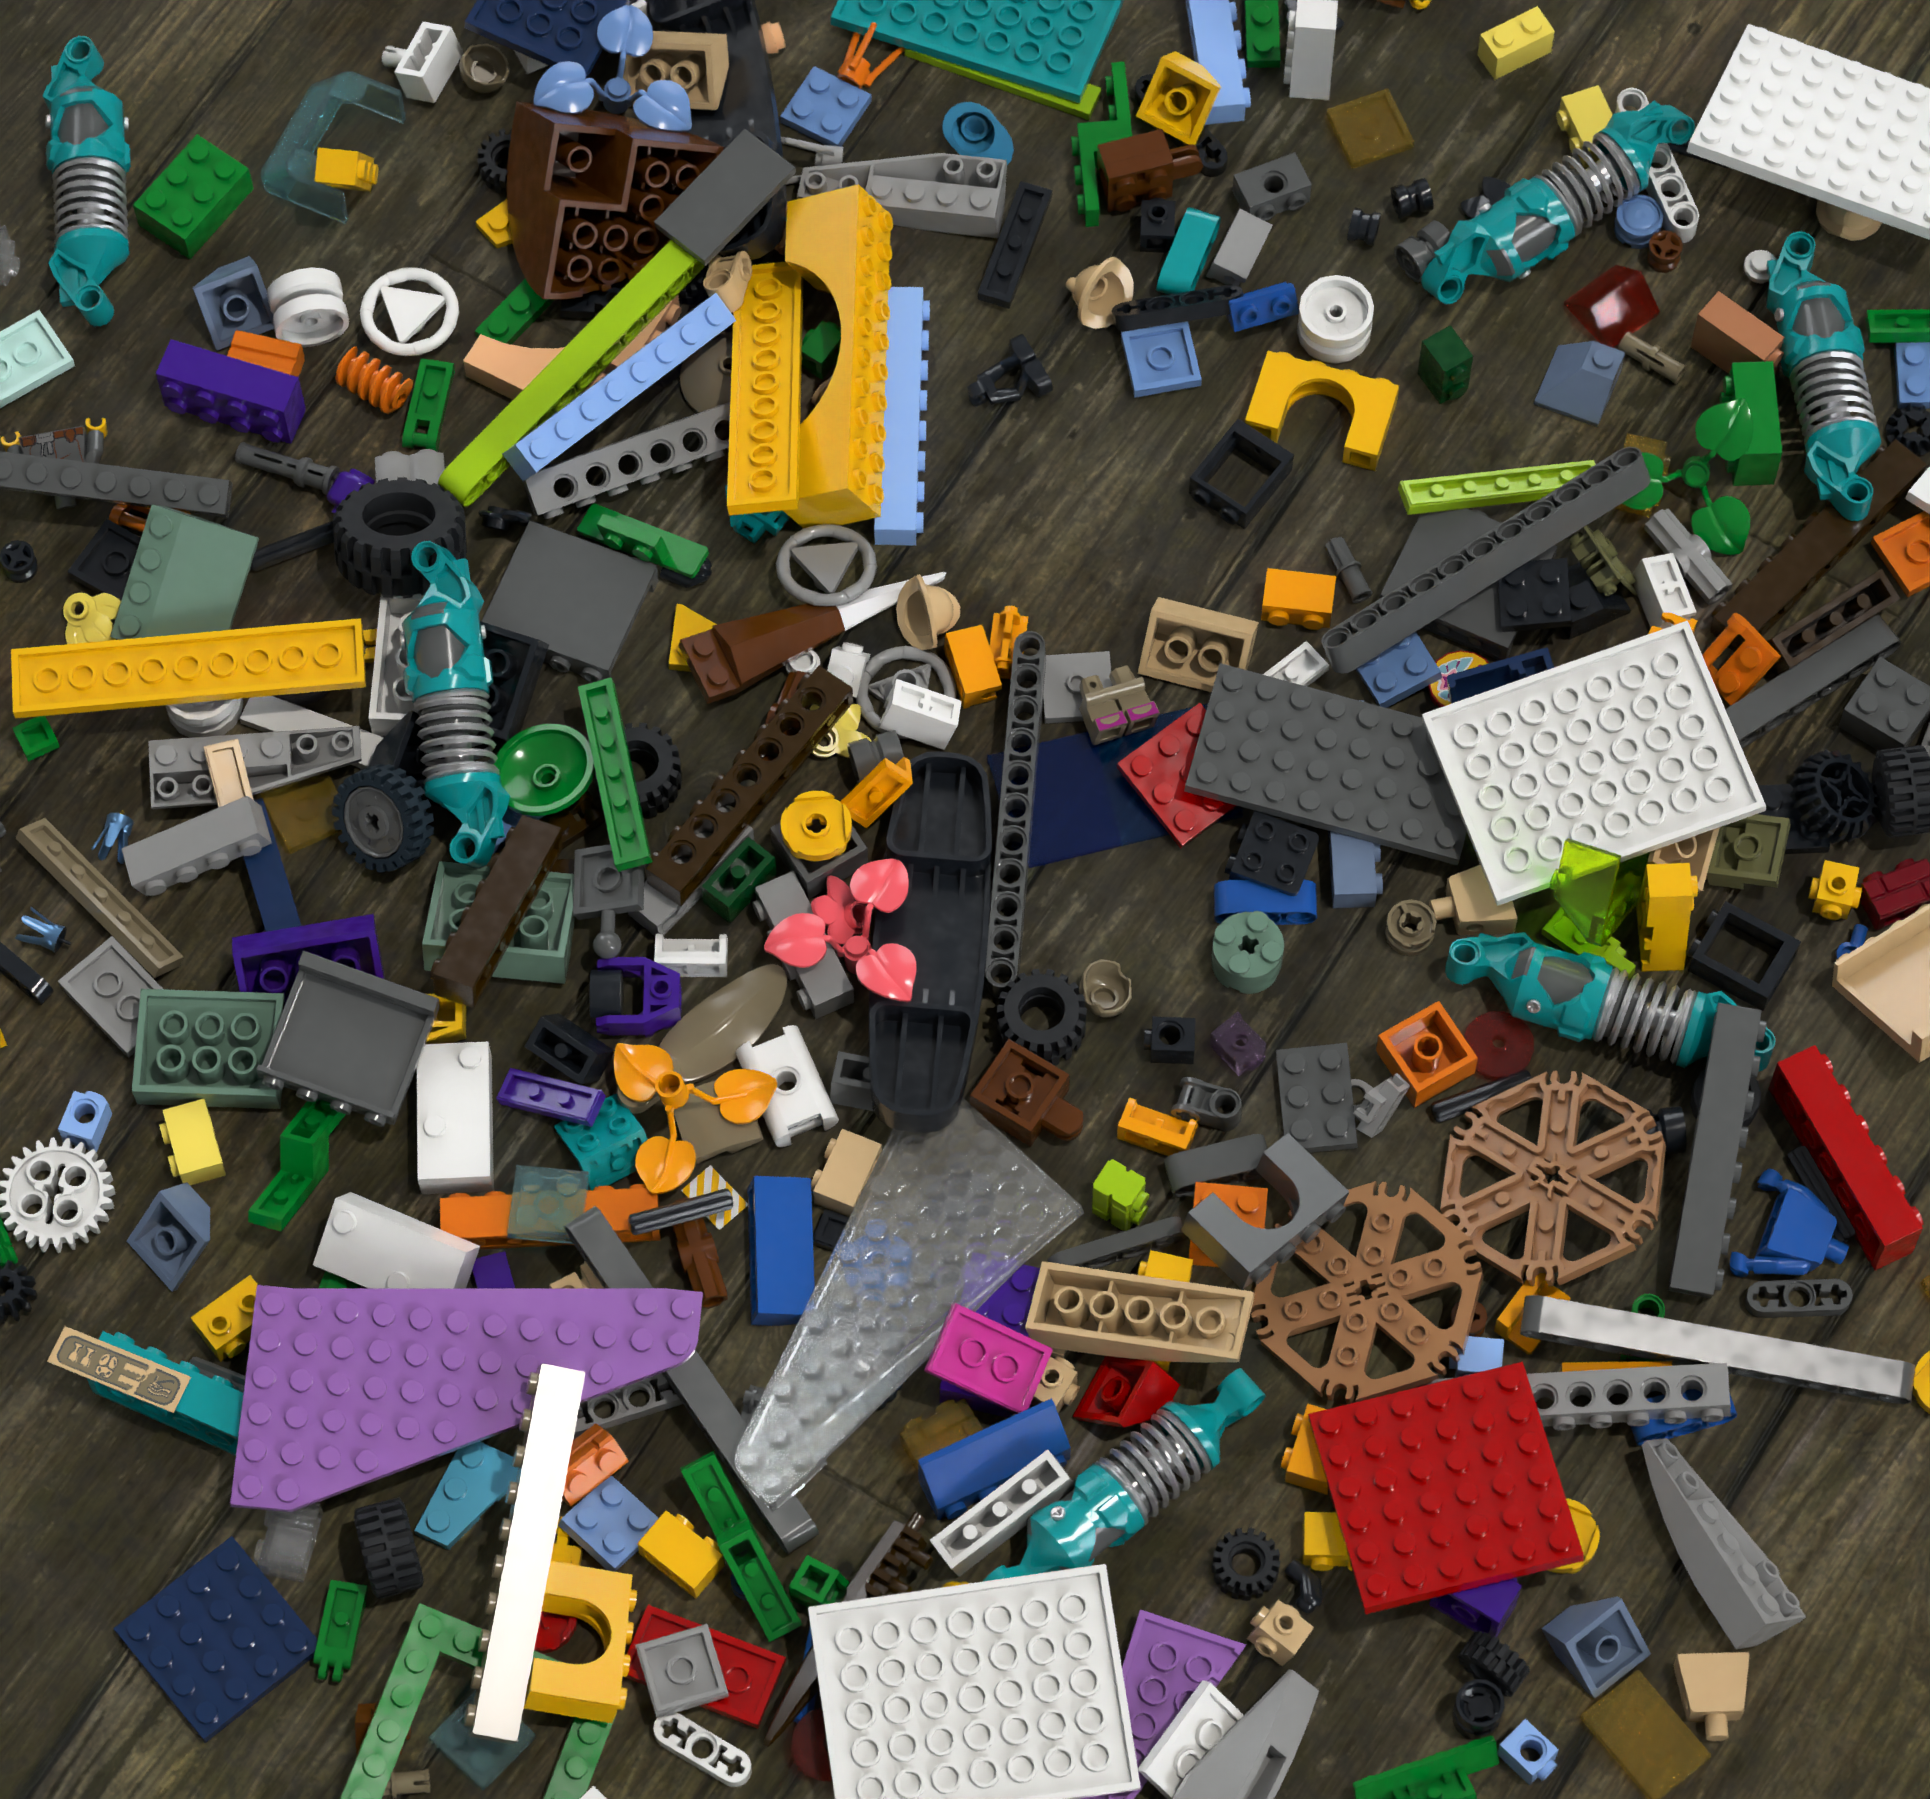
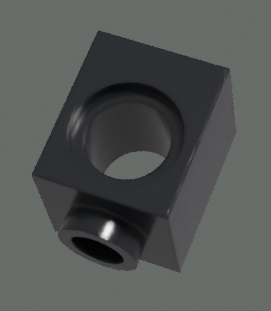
M1152 1017V1029H1145L1144 1050H1151V1063L1194 1064L1195 1018ZM1173 1036L1178 1042L1173 1045H1167L1161 1041V1038Z

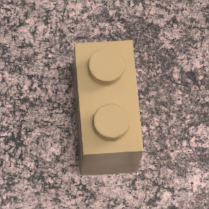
M841 1129L838 1138H832L827 1146L824 1158L828 1160L823 1171L817 1169L811 1182V1190H814V1204L854 1219L882 1159V1144Z

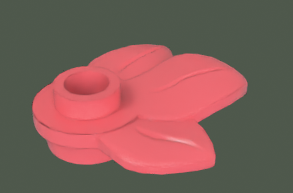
M827 876V895L814 898L811 902V909L813 914L821 917L825 925L828 926V935L832 936L839 945H842L853 935L863 932L866 905L854 901L851 889L844 881L836 876Z

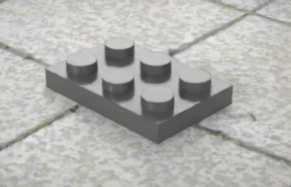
M1347 1043L1276 1050L1284 1135L1289 1133L1309 1153L1358 1148Z

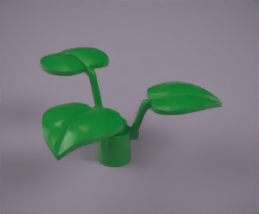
M1742 397L1714 405L1700 415L1695 427L1696 438L1702 447L1711 451L1702 457L1693 456L1688 458L1683 464V469H1678L1674 473L1662 476L1664 464L1661 458L1652 453L1641 452L1650 474L1651 482L1644 490L1629 498L1623 504L1637 510L1651 508L1663 496L1662 483L1682 477L1688 486L1700 488L1707 507L1697 509L1692 515L1694 534L1700 536L1708 548L1715 552L1727 555H1736L1743 552L1750 530V514L1747 507L1740 499L1732 496H1721L1712 503L1706 485L1710 476L1708 461L1714 458L1717 453L1724 460L1734 461L1742 457L1750 447L1753 436V420L1749 406Z

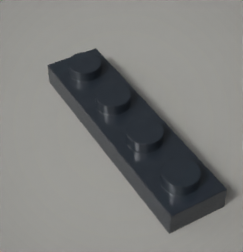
M1020 181L980 285L978 300L1010 309L1051 202L1052 190Z

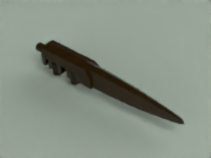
M914 1512L906 1524L893 1521L846 1588L847 1592L840 1602L887 1596L889 1592L893 1594L912 1592L911 1586L899 1580L900 1577L905 1578L908 1575L907 1567L910 1562L925 1570L933 1562V1557L922 1551L927 1546V1543L922 1534L918 1533L926 1522V1519L921 1514ZM813 1645L793 1678L764 1738V1745L767 1748L785 1731L819 1690Z

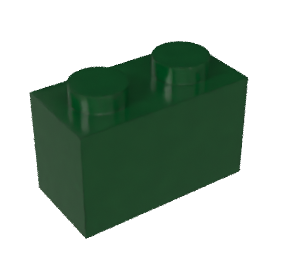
M1451 325L1423 340L1421 344L1417 374L1439 404L1449 399L1456 400L1466 393L1469 387L1473 355Z
M747 837L701 886L703 903L727 922L731 923L756 896L755 887L769 882L776 875L775 857L750 837Z

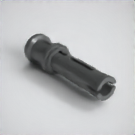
M246 442L240 443L235 456V461L239 464L242 463L293 479L297 486L304 488L307 485L322 490L325 495H327L337 475L340 473L339 467L334 465L330 467L313 463V459L308 457L297 460L246 444Z

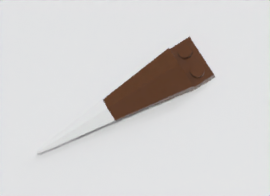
M936 573L923 576L922 578L926 585L933 586L943 581L946 573ZM909 580L868 589L851 602L841 605L814 606L803 604L713 625L710 630L680 639L678 647L707 704L740 693L824 642L897 604L899 593L904 584Z

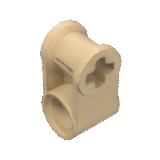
M739 251L735 256L728 257L716 255L709 262L707 274L703 281V286L708 296L711 297L717 293L731 313L743 304L746 288L752 276V264L746 251Z

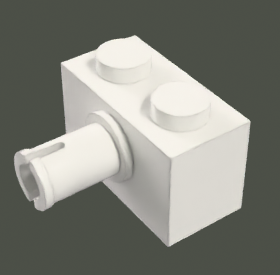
M423 21L407 50L386 46V51H383L382 62L385 67L396 68L394 73L407 98L435 103L464 52L452 27Z

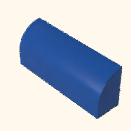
M754 1176L747 1188L751 1325L783 1326L808 1321L815 1316L811 1178Z

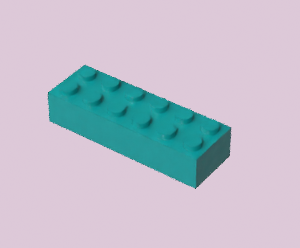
M102 1332L98 1340L190 1376L191 1379L174 1413L87 1378L93 1393L236 1455L243 1392L232 1388L233 1384L220 1376L214 1375L211 1379L200 1374V1369L188 1362L181 1361L180 1364L168 1360V1356L159 1349L149 1346L145 1350L134 1345L135 1341L125 1334L116 1332L113 1336L107 1332Z

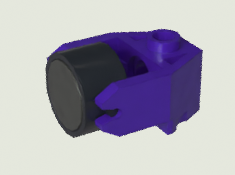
M646 957L599 959L597 961L598 970H591L590 1018L591 1023H596L597 1033L605 1035H645V1038L653 1036L658 1030H666L673 1027L681 1020L682 986L680 973ZM639 977L644 982L643 1011L638 1015H623V978Z

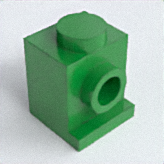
M822 320L815 330L810 329L802 341L803 369L823 380L838 360L841 343L840 327L832 322L826 323Z

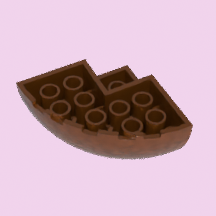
M516 102L508 154L507 207L514 251L522 273L530 287L542 299H570L582 297V294L596 290L606 291L612 288V284L620 282L625 278L630 280L635 277L671 240L655 227L654 221L719 156L724 147L687 132L653 129L634 118L592 110H585L578 114H564L547 108L536 107L534 103Z

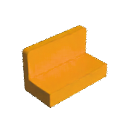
M903 757L898 763L894 764L887 758H884L840 802L842 805L844 803L849 809L851 819L868 828L913 784L910 760Z
M1540 1273L1536 1276L1534 1286H1530L1526 1279L1524 1285L1521 1286L1498 1317L1494 1332L1529 1355L1533 1353L1542 1340L1520 1334L1525 1296L1538 1295L1570 1301V1296L1554 1285L1553 1287L1548 1286L1546 1273Z

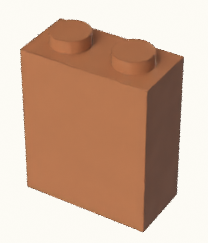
M1718 291L1697 316L1691 348L1728 374L1730 373L1732 363L1773 361L1776 378L1780 371L1777 365L1784 354L1781 351L1784 337Z

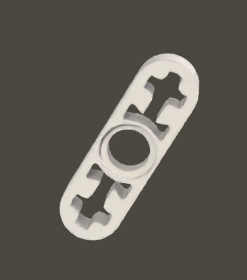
M679 1713L669 1714L656 1719L654 1735L658 1744L730 1787L742 1786L749 1780L752 1773L751 1762L748 1755ZM674 1722L677 1723L678 1732L686 1738L689 1731L694 1732L688 1737L685 1749L680 1748L683 1742L676 1735L671 1734L669 1738L664 1737L665 1732L662 1728L664 1724L671 1726ZM699 1740H707L714 1747L712 1754L705 1759L697 1758L692 1753L693 1745ZM721 1749L725 1751L722 1754L725 1761L730 1764H734L737 1760L741 1761V1769L744 1771L742 1774L735 1772L732 1776H729L728 1767L718 1761L716 1768L712 1767L718 1760Z

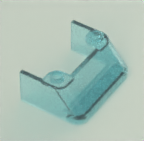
M351 71L317 81L309 87L261 170L262 184L267 192L344 224L349 219L344 194L342 191L328 185L315 182L317 157L313 154L342 103H353L400 123H404L406 120L401 90Z

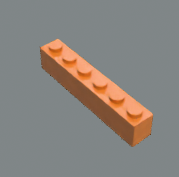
M635 1184L630 1186L629 1189L598 1186L593 1191H579L576 1188L567 1187L552 1193L528 1189L522 1191L521 1194L506 1195L505 1192L491 1191L487 1192L485 1196L471 1197L466 1193H454L449 1195V1198H440V1229L480 1246V1249L574 1245L564 1226L596 1206L622 1242L660 1241V1229L633 1235L628 1225V1216L630 1214L660 1207L659 1195L649 1193L645 1184Z

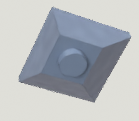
M250 256L219 267L192 287L216 351L231 346L236 330L259 335L274 329L273 313L270 311L267 291L257 264Z
M1595 341L1559 345L1535 398L1534 405L1598 427L1620 376L1625 352Z
M188 1183L161 1190L127 1239L129 1245L172 1292L178 1289L210 1241V1207Z
M1619 1597L1569 1606L1541 1628L1555 1655L1594 1699L1651 1655L1623 1600Z

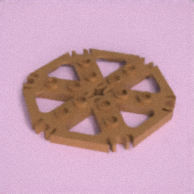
M1546 1071L1472 1106L1473 1113L1466 1112L1464 1114L1466 1120L1473 1124L1472 1127L1463 1130L1455 1126L1454 1132L1458 1139L1450 1134L1440 1207L1441 1213L1451 1222H1460L1456 1227L1472 1239L1477 1252L1475 1256L1523 1285L1525 1272L1530 1286H1534L1535 1278L1538 1274L1546 1273V1282L1551 1287H1553L1556 1280L1555 1273L1558 1272L1557 1283L1560 1286L1636 1250L1634 1244L1641 1245L1643 1243L1641 1235L1636 1233L1635 1230L1640 1226H1644L1652 1231L1654 1225L1649 1217L1653 1218L1656 1222L1658 1221L1666 1144L1662 1133L1658 1131L1651 1135L1646 1134L1649 1129L1656 1126L1655 1120L1648 1110L1583 1072L1581 1083L1576 1071H1571L1569 1082L1561 1084L1558 1071H1553L1551 1077H1549ZM1531 1100L1542 1101L1538 1145L1533 1144L1498 1123L1499 1117L1503 1113ZM1596 1101L1624 1118L1625 1122L1577 1145L1580 1112L1586 1102ZM1471 1156H1479L1511 1175L1465 1198L1460 1195L1464 1163ZM1636 1160L1644 1161L1648 1165L1645 1196L1641 1202L1636 1204L1595 1180ZM1558 1172L1562 1182L1552 1180L1548 1184L1543 1173L1554 1175ZM1529 1211L1524 1256L1522 1258L1510 1259L1483 1242V1235L1487 1230ZM1568 1211H1572L1607 1232L1611 1236L1610 1243L1605 1248L1577 1261L1566 1260L1563 1252Z
M1376 1181L1348 1190L1349 1194L1344 1203L1345 1207L1359 1203L1367 1208V1216L1356 1257L1322 1228L1311 1242L1306 1244L1302 1241L1296 1246L1297 1249L1293 1255L1327 1284L1286 1297H1276L1272 1294L1271 1287L1278 1262L1271 1266L1272 1270L1262 1282L1256 1284L1255 1297L1251 1309L1252 1319L1254 1323L1262 1320L1268 1322L1265 1328L1256 1330L1261 1345L1320 1397L1323 1396V1390L1327 1385L1326 1394L1328 1400L1333 1401L1334 1394L1338 1389H1345L1347 1391L1345 1400L1347 1404H1351L1354 1401V1391L1359 1390L1356 1402L1431 1383L1433 1380L1439 1379L1438 1375L1430 1370L1431 1367H1434L1438 1374L1444 1376L1447 1371L1444 1365L1440 1363V1360L1448 1356L1455 1362H1458L1460 1360L1459 1354L1454 1347L1460 1349L1463 1354L1465 1352L1484 1277L1480 1262L1473 1264L1465 1262L1468 1257L1477 1254L1475 1245H1473L1471 1238L1412 1188H1410V1195L1406 1201L1407 1194L1403 1185H1400L1399 1192L1394 1197L1386 1195L1388 1191L1386 1182H1382L1379 1185V1195H1375L1378 1187ZM1291 1210L1288 1212L1290 1220H1292ZM1417 1214L1445 1237V1243L1442 1248L1394 1263L1405 1219L1408 1215ZM1278 1223L1275 1225V1228L1282 1227ZM1364 1285H1368L1370 1290H1374L1371 1292L1372 1298L1365 1300L1363 1295L1357 1296V1294L1362 1292L1361 1287ZM1456 1285L1462 1290L1455 1322L1448 1329L1436 1327L1407 1302V1300ZM1339 1322L1329 1361L1321 1368L1311 1366L1287 1344V1338ZM1377 1328L1415 1359L1410 1369L1379 1379H1371L1366 1375Z

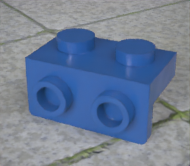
M1287 282L1245 293L1243 297L1228 302L1230 314L1226 315L1234 332L1299 314L1295 287L1292 283L1287 284Z

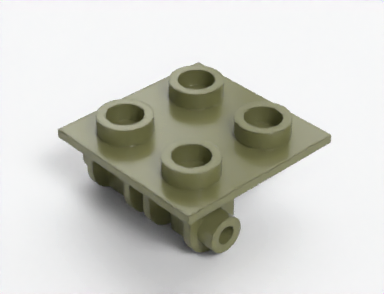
M1586 525L1584 526L1587 532L1585 535L1582 536L1581 533H1578L1570 538V550L1575 554L1582 568H1588L1586 574L1590 576L1599 593L1610 596L1617 590L1615 585L1621 582L1635 596L1638 594L1632 586L1636 582L1635 577L1625 564L1623 565L1616 556L1618 555L1617 550L1599 529L1593 532Z

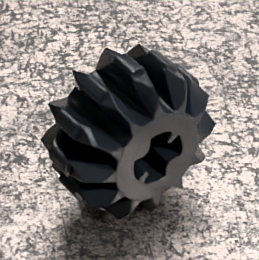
M9 1260L5 1263L4 1269H0V1294L5 1293V1296L0 1295V1323L3 1324L6 1322L8 1315H12L13 1319L19 1322V1311L31 1312L32 1307L28 1301L37 1299L38 1295L36 1290L32 1289L36 1281L33 1276L27 1275L26 1267L20 1265L15 1269L13 1262Z

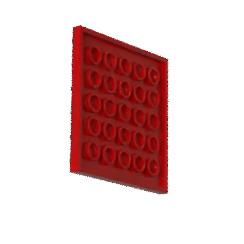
M1523 1362L1308 1414L1310 1427L1365 1615L1584 1561L1583 1550Z

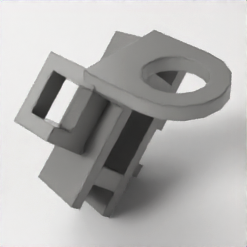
M1398 1073L1374 1088L1362 1080H1351L1352 1088L1357 1087L1365 1092V1099L1362 1104L1354 1105L1353 1114L1360 1121L1356 1129L1371 1138L1383 1131L1410 1087Z

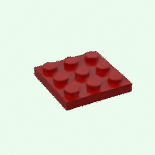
M1201 703L1187 711L1116 765L1121 774L1180 848L1238 807L1184 791L1206 714V709Z

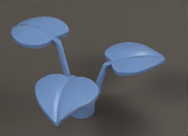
M624 5L606 14L601 19L597 28V39L601 47L609 53H620L617 78L610 79L605 84L604 91L593 78H586L585 70L580 64L560 62L550 67L543 74L534 94L533 103L536 107H543L564 114H578L588 109L592 103L594 89L599 95V100L603 101L605 109L610 113H623L629 106L633 105V112L636 118L644 125L653 129L670 132H689L692 128L689 98L686 91L679 84L670 80H658L649 85L647 92L640 89L631 95L630 84L623 79L626 55L642 57L650 50L653 42V30L649 19L640 9L632 5Z

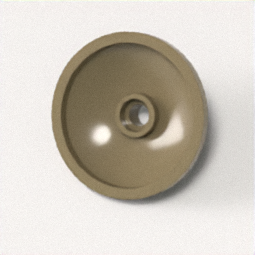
M733 332L719 333L682 363L680 370L681 391L687 404L695 413L730 402L731 369L724 367L732 364ZM724 420L718 422V424L729 425V423Z

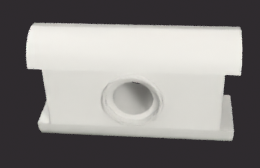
M794 1025L783 1027L784 1035L754 1047L748 1041L736 1050V1055L742 1069L764 1072L777 1081V1089L767 1109L762 1114L777 1147L792 1145L791 1137L820 1125L823 1126L825 1131L829 1130L839 1121L800 1030ZM784 1082L796 1084L794 1088L788 1091L778 1088Z

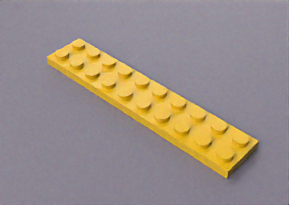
M786 262L752 265V276L746 288L744 302L740 308L733 312L736 321L733 323L727 485V509L729 516L798 509L804 278Z
M361 618L11 649L12 701L15 718L366 687L363 624Z

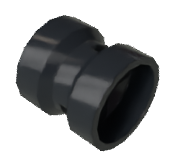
M1425 178L1414 180L1412 185L1409 186L1400 184L1391 187L1392 203L1399 219L1410 217L1415 211L1424 213L1433 210V197Z

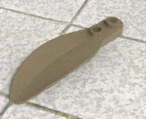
M776 964L765 965L747 972L695 1006L666 1034L659 1047L670 1055L674 1071L682 1076L686 1085L706 1079L738 1060L736 1050L744 1043L749 1041L752 1047L770 1026L782 1005L787 988L786 972ZM619 1086L617 1090L618 1103L622 1107L628 1108L633 1114L646 1111L660 1100L657 1091L650 1100L636 1102L628 1099L621 1092Z

